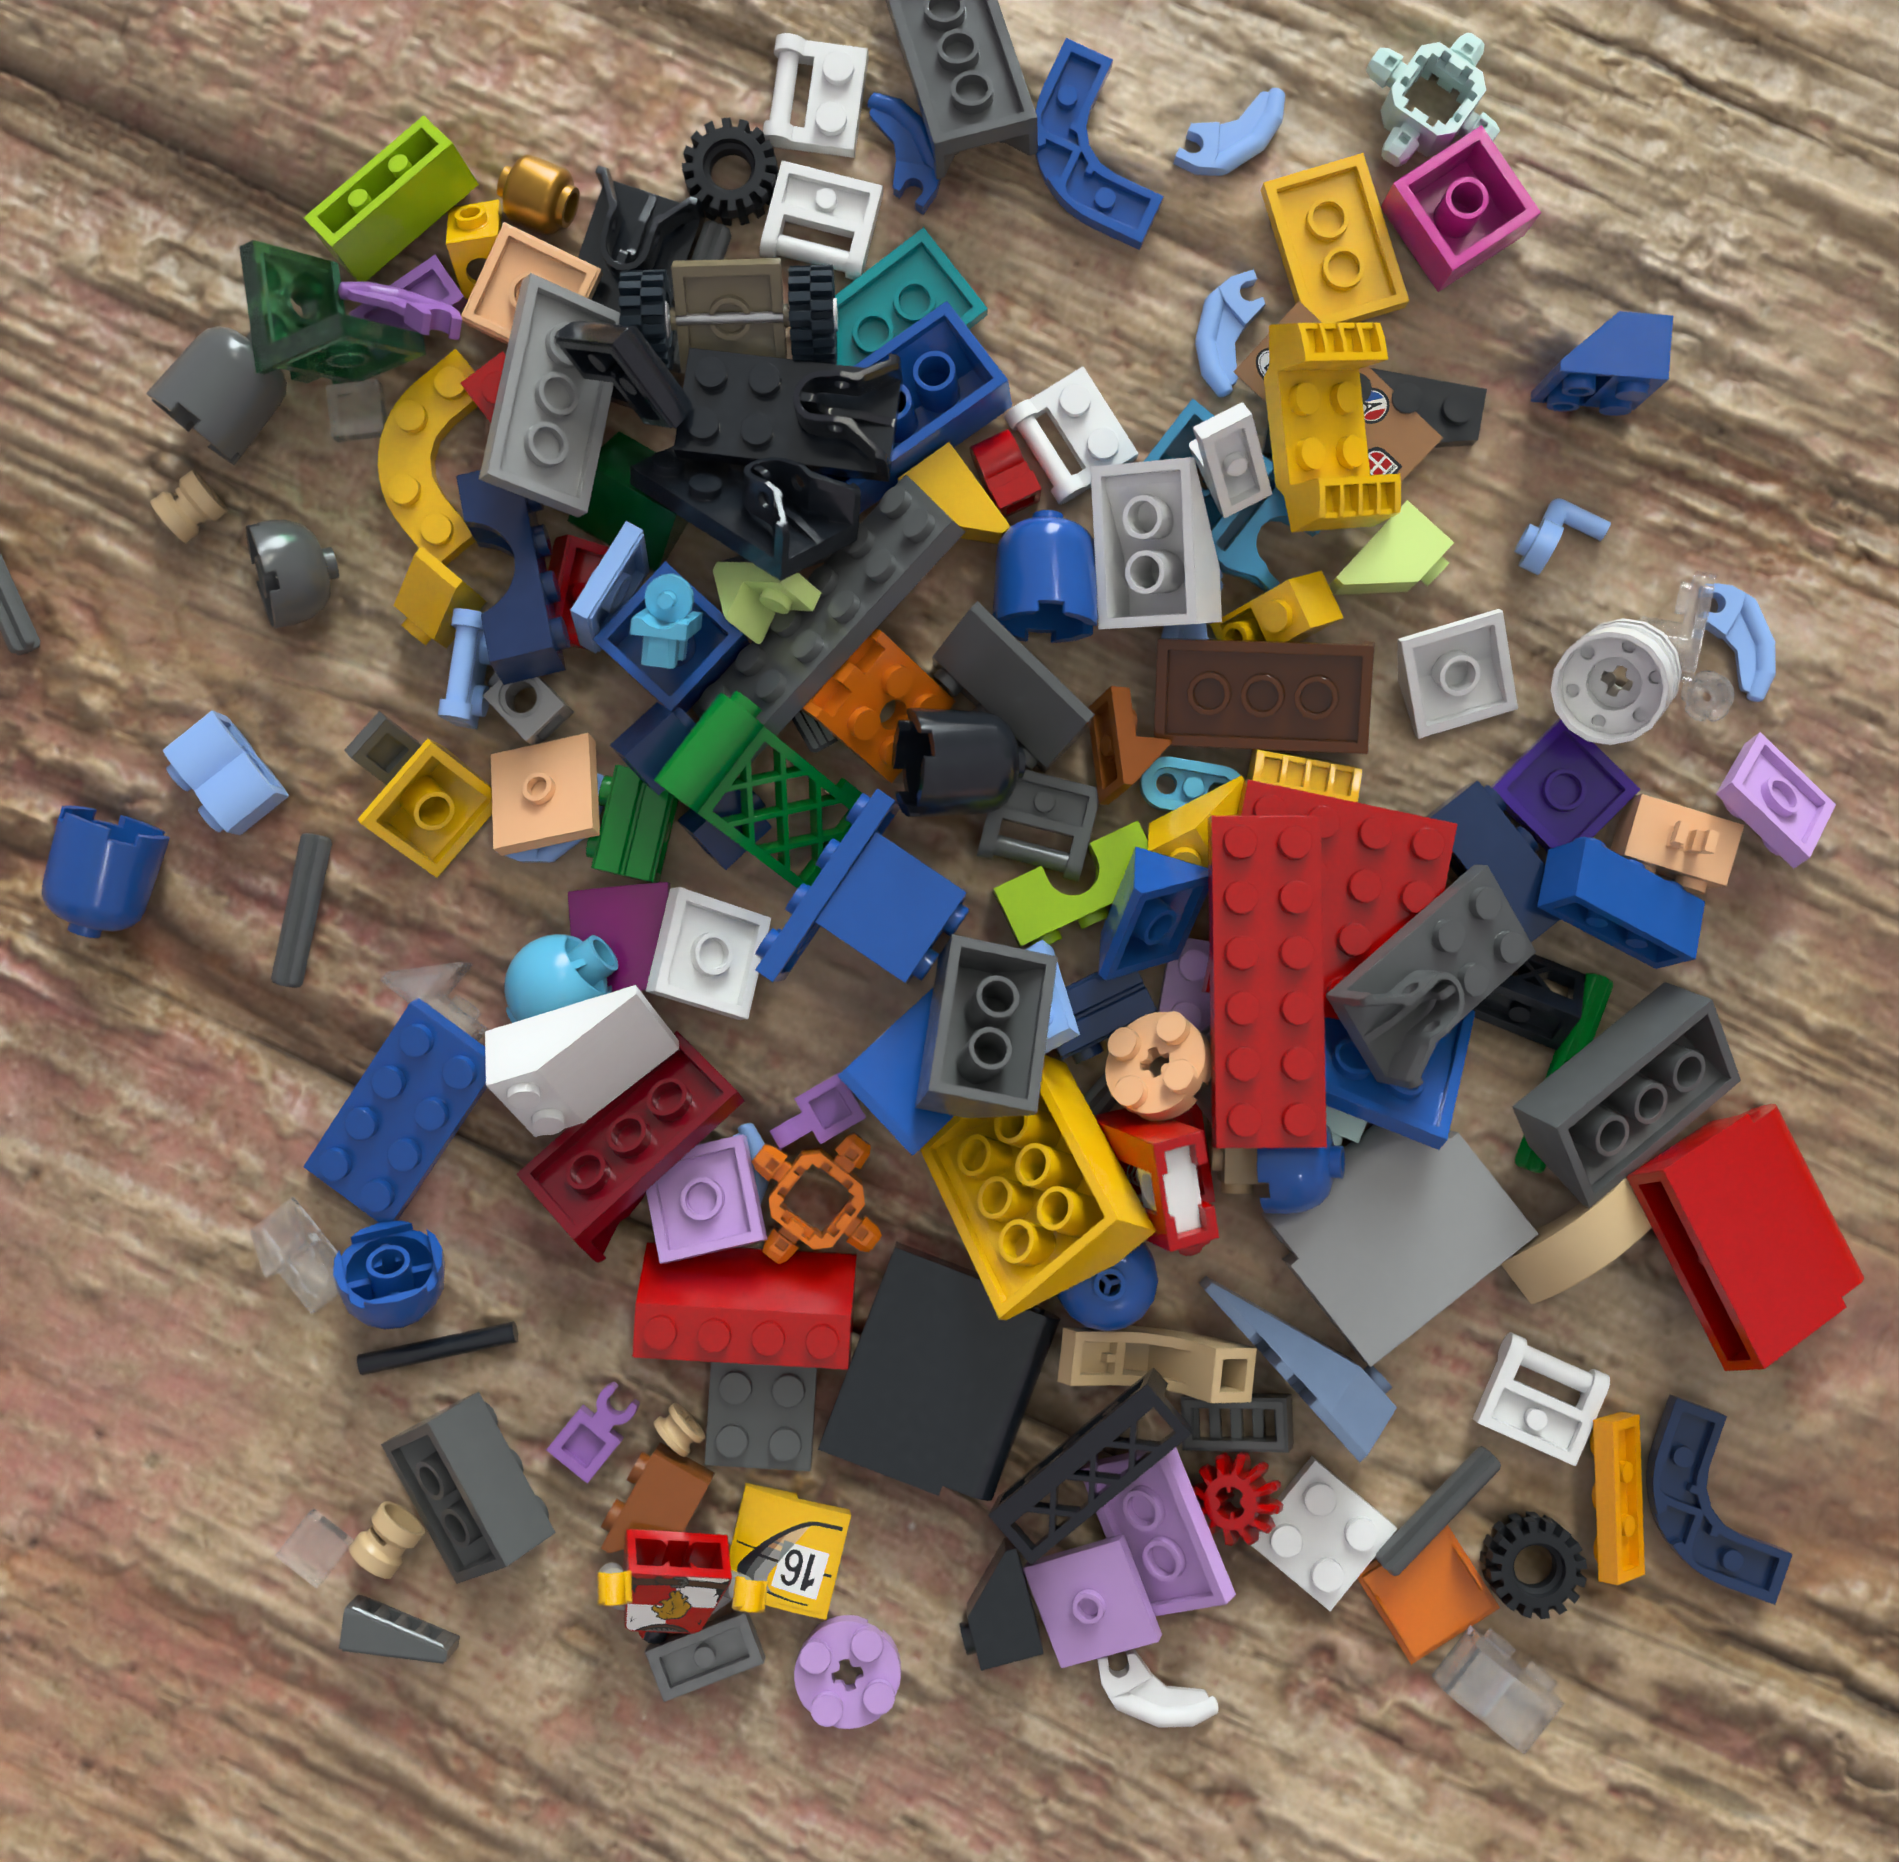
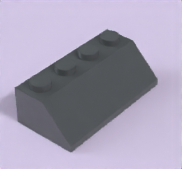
M1664 982L1519 1100L1512 1108L1529 1147L1581 1204L1591 1208L1623 1181L1627 1175L1635 1171L1737 1085L1741 1078L1713 1000Z

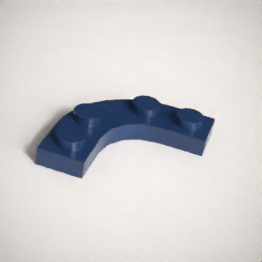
M1669 1394L1651 1446L1646 1470L1648 1501L1660 1533L1671 1549L1701 1575L1722 1586L1775 1605L1793 1554L1784 1548L1734 1531L1723 1524L1711 1507L1707 1491L1709 1467L1727 1416Z

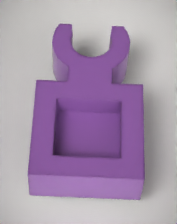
M611 1382L600 1392L596 1402V1413L583 1404L546 1449V1451L587 1484L624 1438L613 1429V1426L628 1422L635 1415L640 1405V1402L634 1399L627 1409L623 1411L615 1410L610 1404V1397L619 1386L616 1382Z

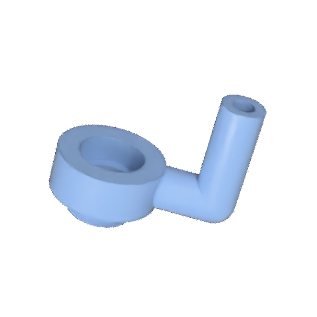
M1554 499L1550 502L1540 525L1537 527L1529 523L1514 551L1522 555L1518 566L1539 575L1561 538L1564 527H1562L1563 523L1598 541H1602L1611 522L1564 499Z

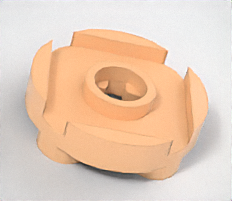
M1170 1011L1147 1014L1136 1019L1127 1027L1115 1030L1108 1040L1109 1054L1105 1066L1108 1089L1120 1105L1141 1118L1150 1121H1164L1185 1113L1196 1103L1197 1099L1193 1096L1200 1090L1202 1083L1204 1082L1208 1085L1210 1081L1211 1045L1206 1036L1179 1012ZM1157 1057L1169 1058V1063L1161 1066V1075L1155 1077L1149 1071L1151 1063Z

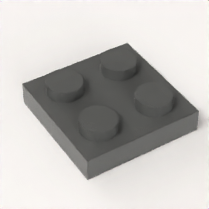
M711 1362L704 1465L811 1471L818 1368Z

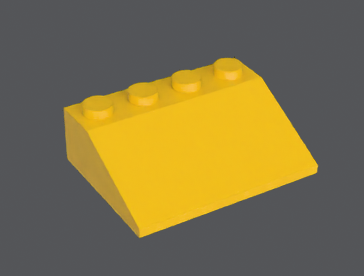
M1045 1055L1038 1109L1035 1115L987 1118L954 1116L920 1149L999 1319L1008 1320L1116 1265L1156 1232L1067 1064Z

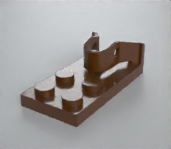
M1158 638L1154 738L1171 740L1172 743L1169 746L1368 754L1375 642L1365 641L1364 644Z

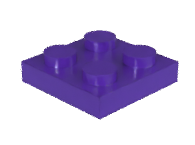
M1561 718L1491 786L1505 802L1506 811L1547 852L1548 849L1573 842L1574 839L1579 837L1593 838L1641 790L1593 742H1589L1570 731Z

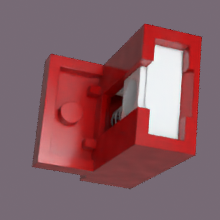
M1196 1103L1185 1113L1164 1121H1150L1129 1112L1125 1108L1095 1116L1156 1230L1146 1241L1168 1252L1219 1238L1215 1206L1209 1204L1216 1201L1201 1109Z

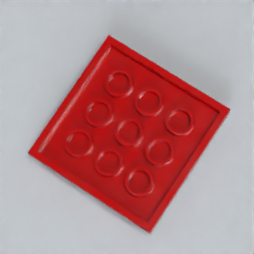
M1250 779L1245 780L1237 815L1321 816L1324 1017L1340 1020L1328 1001L1326 994L1445 890L1458 824ZM1210 953L1202 992L1210 993Z

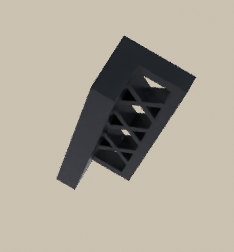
M1534 954L1516 970L1519 975H1510L1478 1004L1473 1011H1475V1018L1557 1050L1581 1019L1586 974ZM1548 979L1568 987L1567 997L1551 991L1543 980Z
M1152 1368L998 1496L988 1516L1031 1565L1192 1434L1193 1428L1165 1398L1164 1394L1168 1383L1155 1368ZM1152 1408L1174 1430L1161 1441L1137 1439L1138 1420ZM1130 1427V1438L1118 1437ZM1105 1447L1129 1449L1128 1468L1121 1474L1098 1472V1453ZM1137 1450L1148 1451L1136 1461ZM1090 1460V1471L1081 1470L1080 1468ZM1065 1480L1089 1482L1088 1501L1081 1507L1058 1504L1059 1485ZM1097 1483L1108 1484L1097 1493ZM1050 1493V1503L1039 1502ZM1026 1512L1049 1515V1533L1035 1544L1015 1522ZM1058 1516L1067 1517L1064 1521L1057 1525Z

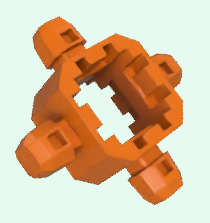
M854 1132L847 1135L837 1145L835 1151L838 1154L834 1158L822 1148L805 1149L799 1153L792 1164L786 1160L788 1154L776 1146L770 1144L762 1146L752 1159V1164L755 1170L767 1181L771 1178L777 1181L769 1193L771 1218L781 1224L780 1228L774 1226L767 1236L768 1240L764 1241L763 1252L778 1264L787 1261L798 1250L799 1245L797 1241L799 1239L813 1250L833 1247L843 1233L848 1236L846 1242L860 1251L869 1253L882 1237V1233L878 1225L866 1214L862 1218L858 1216V1213L865 1206L862 1179L852 1172L855 1167L860 1170L870 1155L871 1145ZM812 1164L818 1169L824 1170L851 1193L848 1201L822 1231L815 1226L813 1228L788 1209L787 1204L783 1202L791 1188Z

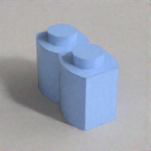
M210 711L163 749L165 756L171 763L166 767L168 774L183 790L188 792L193 789L200 802L203 804L198 808L200 815L217 832L225 830L227 833L242 835L289 797L276 776L257 756L244 735L226 715Z

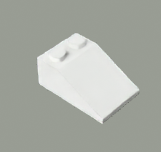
M1194 457L1090 467L1098 629L1222 622L1220 567Z
M634 985L485 1031L486 1086L534 1137L554 1135L565 1128L584 1123L679 1050V1040L638 987Z

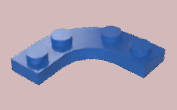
M1066 38L1043 85L1036 107L1038 153L1035 156L1039 171L1051 194L1070 215L1083 224L1140 250L1161 207L1164 196L1115 174L1099 162L1089 145L1087 124L1090 113L1112 69L1113 59Z

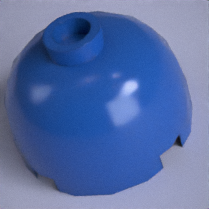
M1327 1124V1147L1257 1148L1258 1183H1269L1270 1198H1260L1264 1213L1290 1214L1308 1211L1319 1206L1329 1196L1334 1178L1344 1177V1146L1334 1145L1332 1132Z
M401 1220L379 1222L361 1229L351 1237L352 1245L345 1249L342 1256L340 1250L335 1256L333 1277L336 1289L348 1313L370 1327L384 1330L397 1329L418 1322L433 1309L444 1290L445 1260L443 1249L435 1234L427 1230V1235L421 1231L413 1230L412 1223Z

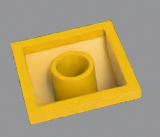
M427 738L357 820L361 825L437 878L492 815V787L450 750Z

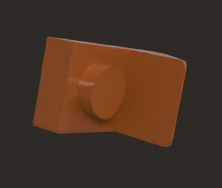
M1110 686L1088 707L1095 714L1089 728L1098 800L1101 805H1109L1130 788L1172 743L1169 739L1136 736L1138 720L1136 711L1132 708L1131 693L1128 687Z

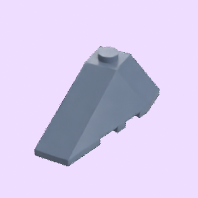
M1205 1276L1199 1282L1201 1287L1359 1462L1368 1456L1397 1408L1385 1395L1393 1387L1374 1366H1366L1362 1369L1350 1357Z

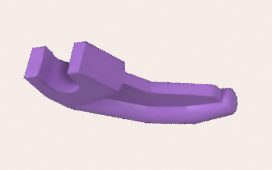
M342 281L339 284L338 294L341 299L394 311L404 316V324L423 335H429L430 330L433 329L447 333L449 339L459 340L461 315L457 309L447 303L402 288L369 281Z

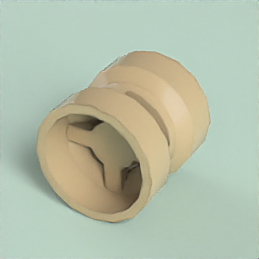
M194 469L179 480V487L175 489L176 493L163 491L150 501L161 520L184 543H187L199 534L200 522L204 523L207 520L216 521L228 512L227 507L218 494Z
M384 1501L372 1515L371 1527L368 1531H361L349 1546V1552L353 1559L368 1572L377 1577L391 1579L403 1563V1553L406 1549L414 1548L425 1534V1528L407 1509L390 1501Z

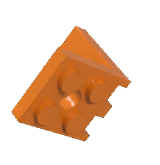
M876 628L807 702L801 711L818 721L878 775L892 784L903 770L892 768V756L897 723L899 720H909L906 713L907 709L949 710L956 701L884 632ZM895 700V710L892 716L881 723L880 714L883 707L888 702Z

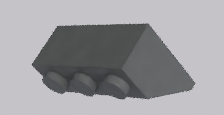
M978 601L968 610L932 656L933 666L938 670L933 677L951 696L955 698L961 692L975 706L972 711L991 713L1008 723L1016 738L1018 747H1022L1024 750L1026 768L1030 771L1037 766L1045 773L1088 729L1095 715Z
M954 934L951 935L938 956L915 1108L963 1118L1027 1116L1037 1113L1057 956Z
M479 1392L453 1403L381 1444L456 1584L509 1566L556 1533L549 1521V1512L545 1503L534 1494L523 1474L524 1469L520 1457L514 1450L509 1448L499 1430L495 1411L488 1403L484 1402Z

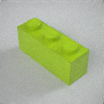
M423 115L309 212L304 219L332 256L356 281H367L476 188L479 183L454 144Z

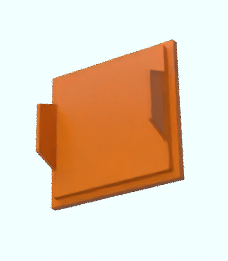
M1448 1524L1399 1575H1391L1375 1559L1369 1563L1357 1578L1411 1665L1500 1609Z

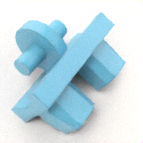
M663 574L653 579L647 586L645 593L646 608L631 618L630 634L643 636L641 665L674 669L678 661H683L686 658L688 639L702 627L703 612L692 611L689 613L693 607L694 594L690 584L681 576Z

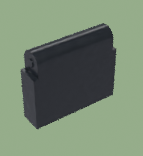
M896 1241L818 1450L939 1496L942 1486L976 1499L991 1501L1050 1349L1060 1318L1035 1305L1008 1320L999 1319L977 1272Z

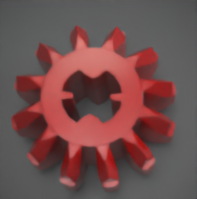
M1247 1452L1237 1454L1234 1461L1227 1453L1216 1456L1215 1466L1206 1464L1199 1469V1474L1204 1483H1197L1192 1486L1196 1497L1204 1500L1200 1507L1203 1515H1208L1211 1520L1208 1523L1211 1534L1214 1535L1223 1529L1225 1545L1229 1546L1237 1543L1240 1536L1247 1545L1256 1543L1259 1540V1531L1269 1534L1276 1527L1270 1515L1279 1514L1283 1511V1503L1270 1497V1494L1281 1488V1482L1279 1480H1272L1266 1483L1263 1476L1268 1471V1463L1262 1461L1251 1469V1459ZM1235 1489L1240 1490L1243 1494L1239 1502L1241 1504L1239 1508H1236L1231 1503L1235 1496L1233 1493Z

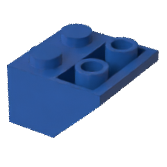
M1617 312L1566 355L1531 391V402L1547 403V408L1553 411H1573L1578 409L1579 406L1599 407V413L1610 416L1631 413L1632 410H1635L1669 380L1673 315Z

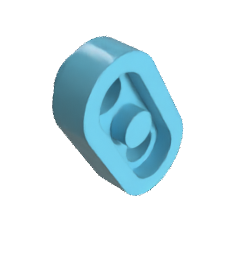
M1165 756L1157 758L1140 777L1139 786L1141 795L1146 803L1157 810L1171 812L1208 793L1211 785L1217 784L1222 786L1239 777L1240 774L1234 769L1223 765ZM1158 777H1171L1175 783L1174 791L1170 794L1161 793L1156 786Z

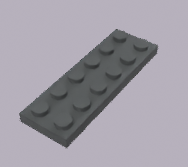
M905 474L894 487L890 488L883 495L880 503L858 526L857 540L834 552L808 578V582L822 592L814 611L789 610L788 614L776 612L763 642L756 644L752 641L751 644L745 646L737 655L736 660L718 680L704 690L701 698L692 709L701 718L720 692L730 698L736 690L762 710L756 719L777 736L960 539L965 531ZM765 742L762 744L759 750L752 757L751 763L768 746V744H766Z

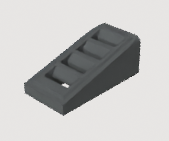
M1254 1393L1252 1394V1401L1245 1403H1208L1187 1395L1181 1396V1416L1193 1428L1192 1434L1182 1442V1450L1289 1453L1293 1448L1292 1394ZM1199 1408H1209L1210 1437H1200ZM1221 1409H1230L1231 1436L1222 1437ZM1243 1409H1252L1253 1436H1244ZM1265 1409H1274L1275 1435L1266 1436Z
M357 1595L345 1607L339 1649L345 1652L444 1664L459 1647L460 1636L374 1599Z

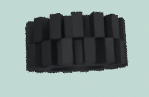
M721 118L722 128L715 129L713 121L704 125L706 130L704 136L698 131L691 136L693 147L691 148L687 145L685 147L683 155L686 163H682V172L689 195L700 198L706 218L715 221L717 216L721 217L722 224L726 226H732V218H739L740 224L745 225L750 223L748 215L754 213L757 219L765 214L764 204L766 203L770 206L779 173L776 156L770 140L765 141L763 131L757 126L752 132L748 121L739 119L738 127L732 126L731 118ZM729 155L740 156L751 166V174L748 181L742 187L734 190H726L717 186L711 178L715 163Z
M1526 1511V1517L1523 1518L1517 1513L1508 1515L1510 1523L1506 1525L1499 1520L1493 1525L1498 1531L1494 1538L1487 1534L1483 1541L1488 1547L1487 1552H1480V1561L1486 1567V1569L1481 1571L1484 1579L1490 1584V1589L1513 1612L1516 1609L1522 1616L1532 1618V1613H1535L1540 1619L1550 1618L1549 1610L1554 1609L1559 1615L1567 1611L1563 1602L1569 1598L1575 1604L1580 1596L1574 1589L1576 1585L1585 1588L1587 1580L1580 1573L1581 1569H1587L1586 1559L1579 1553L1583 1551L1580 1544L1566 1529L1546 1515H1543L1542 1518L1535 1512ZM1532 1545L1545 1547L1552 1557V1568L1549 1575L1543 1581L1536 1584H1527L1518 1580L1514 1571V1562L1518 1553Z

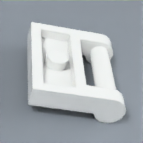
M791 33L777 35L774 55L778 58L770 120L765 121L763 125L765 141L770 140L772 146L777 148L855 158L869 59L868 48L809 41ZM798 64L813 65L804 127H796L790 124Z
M782 160L761 238L760 257L777 258L781 256L813 265H833V270L845 272V278L857 279L865 272L868 251L883 198V186ZM785 222L852 238L850 251L783 235Z
M1083 366L1031 399L1018 403L1004 415L1012 431L1018 430L1051 481L1054 486L1051 493L1059 505L1072 500L1091 488L1090 467L1131 463L1137 459L1139 454ZM1045 413L1048 414L1083 469L1082 471L1073 475L1069 473L1036 418Z
M1509 1332L1501 1343L1497 1363L1473 1416V1420L1576 1466L1592 1430L1593 1419L1597 1418L1607 1395L1610 1377L1596 1369H1591L1587 1372L1528 1346L1526 1338ZM1519 1366L1526 1367L1580 1391V1398L1576 1407L1514 1380Z

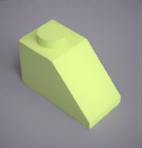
M1407 500L1401 506L1400 513L1391 517L1330 583L1329 587L1334 595L1408 592L1420 580L1428 586L1449 564L1443 557V554L1454 542Z

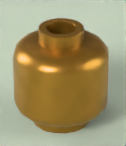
M524 155L515 162L513 167L506 166L502 170L497 183V195L502 198L503 211L511 222L541 234L551 235L561 227L567 228L576 215L580 191L578 187L574 186V180L569 170L533 155Z

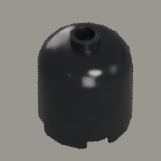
M907 709L906 713L909 720H899L897 723L892 756V768L903 769L905 791L895 792L896 800L903 814L907 817L984 814L993 812L1008 802L1016 787L1017 780L1023 778L1026 768L1024 750L1022 747H1018L1016 738L1008 723L994 714L980 711Z

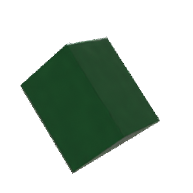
M619 431L600 449L588 512L579 518L569 514L567 521L611 546L626 521L643 530L649 569L656 571L668 559L688 521L630 484V466L653 456L657 452Z

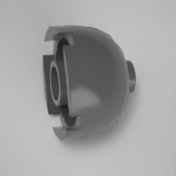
M268 520L247 525L246 538L252 564L256 565L259 581L256 582L271 626H274V629L287 627L313 618L325 608L330 598V580L339 578L338 565L332 547L321 548L312 531L300 523L289 520Z

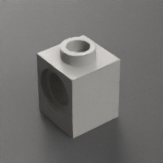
M495 672L488 682L491 688L483 695L494 709L531 745L544 742L574 713L541 677L504 685ZM525 688H534L537 694L534 707L528 712L517 713L514 708V699L517 693Z

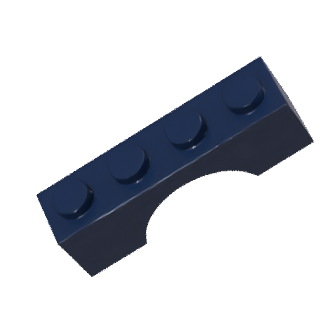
M481 470L457 475L464 522L478 546L502 551L515 560L514 576L509 589L494 606L481 614L489 663L504 685L565 671L566 666L562 650L570 648V639L564 619L562 617L556 618L554 603L561 602V592L554 571H547L545 557L553 555L552 546L546 526L544 524L538 525L536 514L537 511L544 510V504L479 480Z

